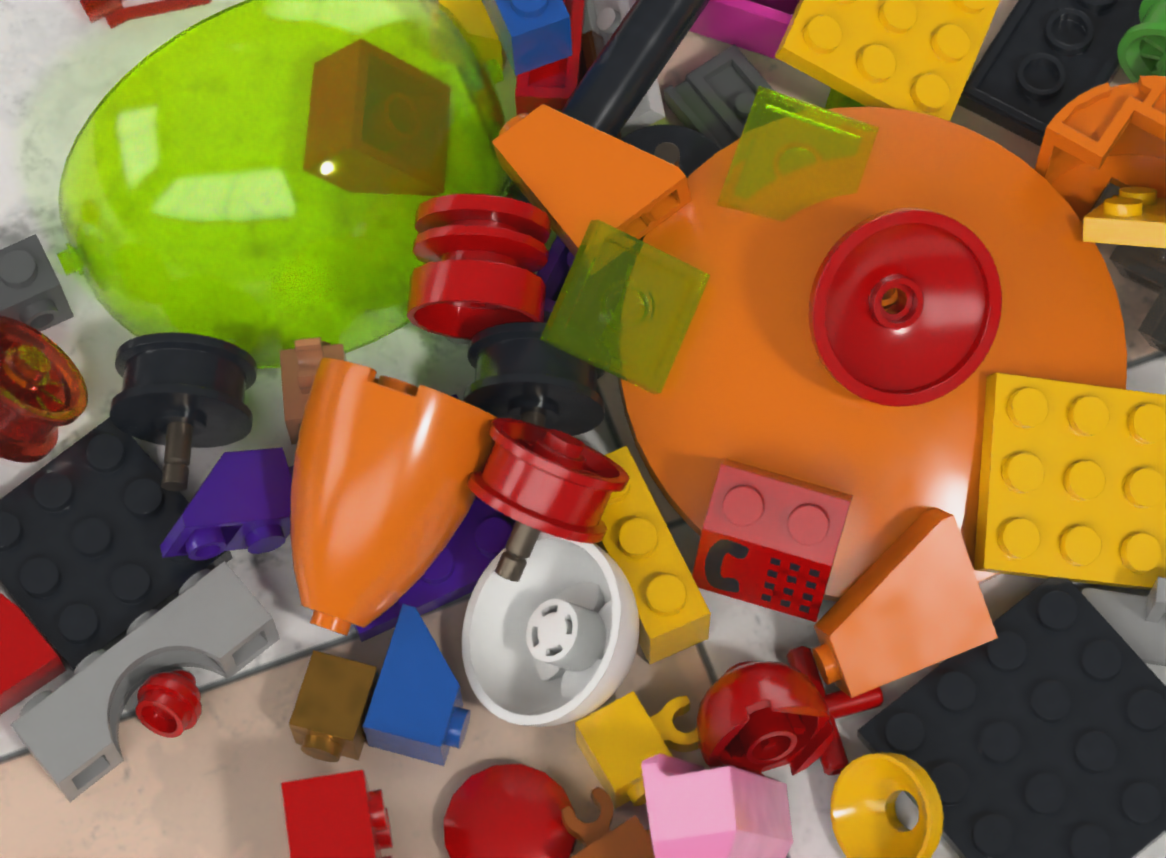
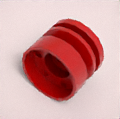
M451 194L433 197L420 203L415 216V229L419 234H417L413 242L412 252L419 261L425 264L414 268L410 276L407 318L410 322L427 332L464 340H470L476 333L495 325L514 322L543 323L546 285L542 278L534 274V272L542 270L548 262L549 252L545 243L550 237L551 221L547 213L523 201L488 194Z

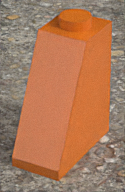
M544 104L529 114L521 113L510 119L500 130L499 136L491 141L500 166L529 202L547 213L551 221V229L590 276L692 201L686 175L678 166Z
M936 507L923 512L814 625L820 645L812 648V652L824 682L827 685L835 683L836 687L853 698L997 639L994 625L955 516Z

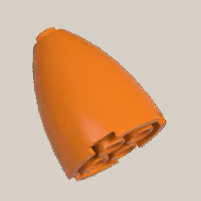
M322 358L304 409L295 450L290 501V536L293 568L301 605L314 611L310 623L347 636L351 624L365 628L391 608L423 576L445 549L476 498V495L469 489L467 481L472 472L481 471L485 467L495 443L489 434V429L493 420L497 417L420 384L417 387L410 383L382 375L378 379L375 378L377 371L370 367L333 358Z

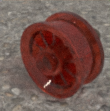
M0 316V457L22 463L36 462L45 458L55 447L58 440V427L73 423L84 412L88 403V391L80 371L57 344L43 333L21 321Z

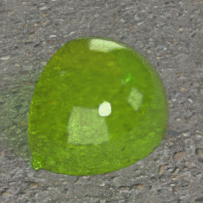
M246 0L230 6L192 25L147 55L119 80L89 115L69 151L60 179L58 196L59 215L68 243H65L67 249L56 253L66 276L77 271L80 276L83 275L100 304L118 323L137 337L154 333L173 332L198 334L221 339L248 352L256 361L257 369L280 368L279 350L295 349V340L321 337L322 341L328 342L331 345L343 344L345 354L371 344L410 322L407 318L410 276L414 268L425 264L419 261L412 252L413 242L417 234H419L415 229V216L420 203L433 197L451 194H488L505 197L507 194L506 189L509 185V176L500 166L491 142L499 136L500 130L507 123L495 85L504 81L502 70L496 59L485 62L459 19L447 7L436 0Z

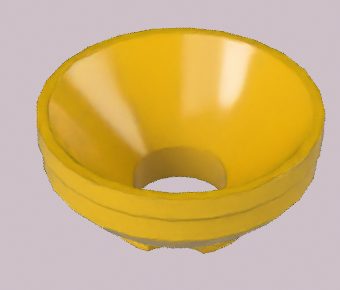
M881 752L863 755L851 761L841 771L834 784L830 805L832 828L838 845L847 858L932 857L939 845L943 831V810L934 782L917 762L904 755ZM902 791L910 793L919 807V819L912 830L901 824L896 814L895 802Z

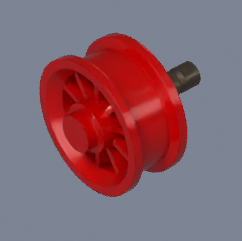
M494 419L489 429V434L495 441L484 469L472 472L467 485L483 502L516 520L505 546L506 551L502 553L495 572L507 580L519 582L527 564L526 559L530 557L541 531L575 542H601L607 531V527L601 520V517L612 492L623 491L628 483L629 475L616 462L567 433L517 419Z

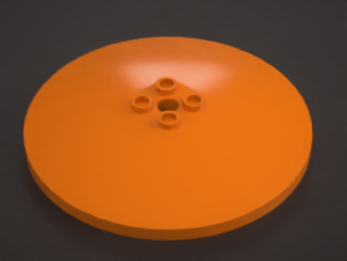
M869 106L842 107L803 113L773 122L755 130L718 151L687 178L692 201L647 233L643 238L626 281L618 319L616 347L618 384L625 417L635 446L650 476L666 500L700 537L720 465L726 459L853 495L823 600L837 602L923 512L935 507L955 516L974 569L987 376L994 373H1004L1126 390L1127 348L1124 321L1117 292L1097 245L1091 242H1083L1084 224L1070 204L1036 170L995 141L947 120L903 109ZM900 208H921L939 212L957 220L969 228L984 243L995 262L1002 288L1001 318L995 340L985 359L976 371L955 390L936 400L908 407L884 406L862 399L847 390L829 374L820 361L809 329L808 310L810 293L822 261L834 244L847 231L878 213ZM892 288L884 294L882 298L884 309L893 306L898 297L896 288ZM974 570L979 585L1002 574Z

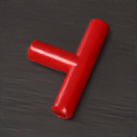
M806 646L796 647L788 652L786 659L788 665L797 668L809 677L828 706L831 717L830 721L834 728V739L820 757V761L825 774L830 776L838 775L849 764L835 719L882 706L884 702L882 690L880 687H877L853 698L842 690L826 694L811 648Z

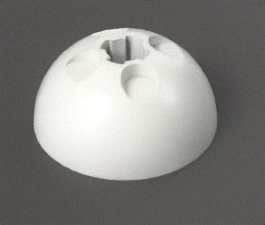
M541 531L530 557L526 559L527 564L519 582L507 580L495 572L500 557L506 549H503L491 561L471 594L462 628L464 668L470 686L477 698L491 713L500 719L532 727H548L572 722L593 712L604 704L626 678L634 661L639 640V614L635 595L627 577L613 558L595 543L575 542Z

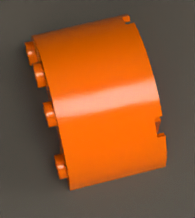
M1140 76L1139 81L1135 83L1110 87L1109 83L1106 82L1093 87L1066 104L1046 126L1034 170L1059 192L1083 223L1084 216L1092 211L1109 183L1119 188H1153L1157 190V198H1166V76Z

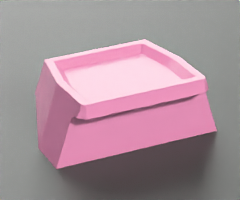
M660 753L642 761L641 767L655 858H786L793 844L786 783L731 766L705 770L704 766Z

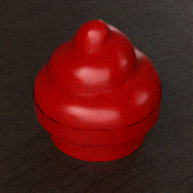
M173 670L155 673L145 680L138 690L137 699L139 703L135 709L136 715L146 728L160 736L168 738L180 736L184 730L194 727L202 714L201 693L196 686V678L190 671Z

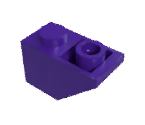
M283 447L224 452L161 543L160 549L163 558L188 555L191 560H205L215 557L223 551L248 549L249 553L263 554L281 547L290 534L292 475Z

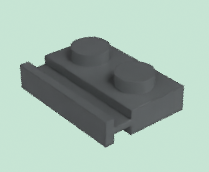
M735 44L687 74L686 80L675 87L670 85L664 89V102L686 128L695 130L708 137L721 150L755 130L773 122L796 116Z

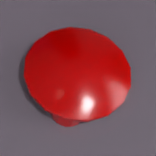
M522 764L493 765L470 776L452 795L443 819L444 845L450 858H570L571 853L575 849L577 839L565 829L562 822V809L569 805L574 813L575 810L564 788L545 772Z

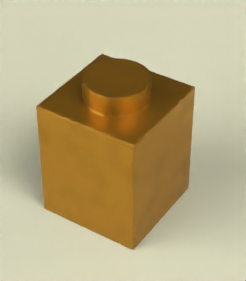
M313 650L289 721L295 743L302 745L301 751L326 762H339L340 756L359 760L366 739L363 725L379 678L376 666Z

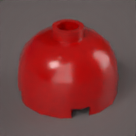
M772 661L741 662L730 667L724 675L714 682L699 704L697 734L700 751L710 769L731 766L765 777L762 772L790 763V770L793 776L805 770L820 758L834 739V728L830 721V711L825 700L809 677L797 668Z

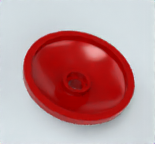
M900 208L878 213L847 231L830 249L817 271L811 288L808 310L809 329L815 351L826 370L838 383L853 394L869 402L884 406L908 407L936 400L964 383L976 371L988 354L995 340L1002 312L1000 277L995 262L984 243L969 228L957 220L942 213L921 208ZM896 288L898 293L896 302L893 306L884 309L882 306L884 294L888 290Z

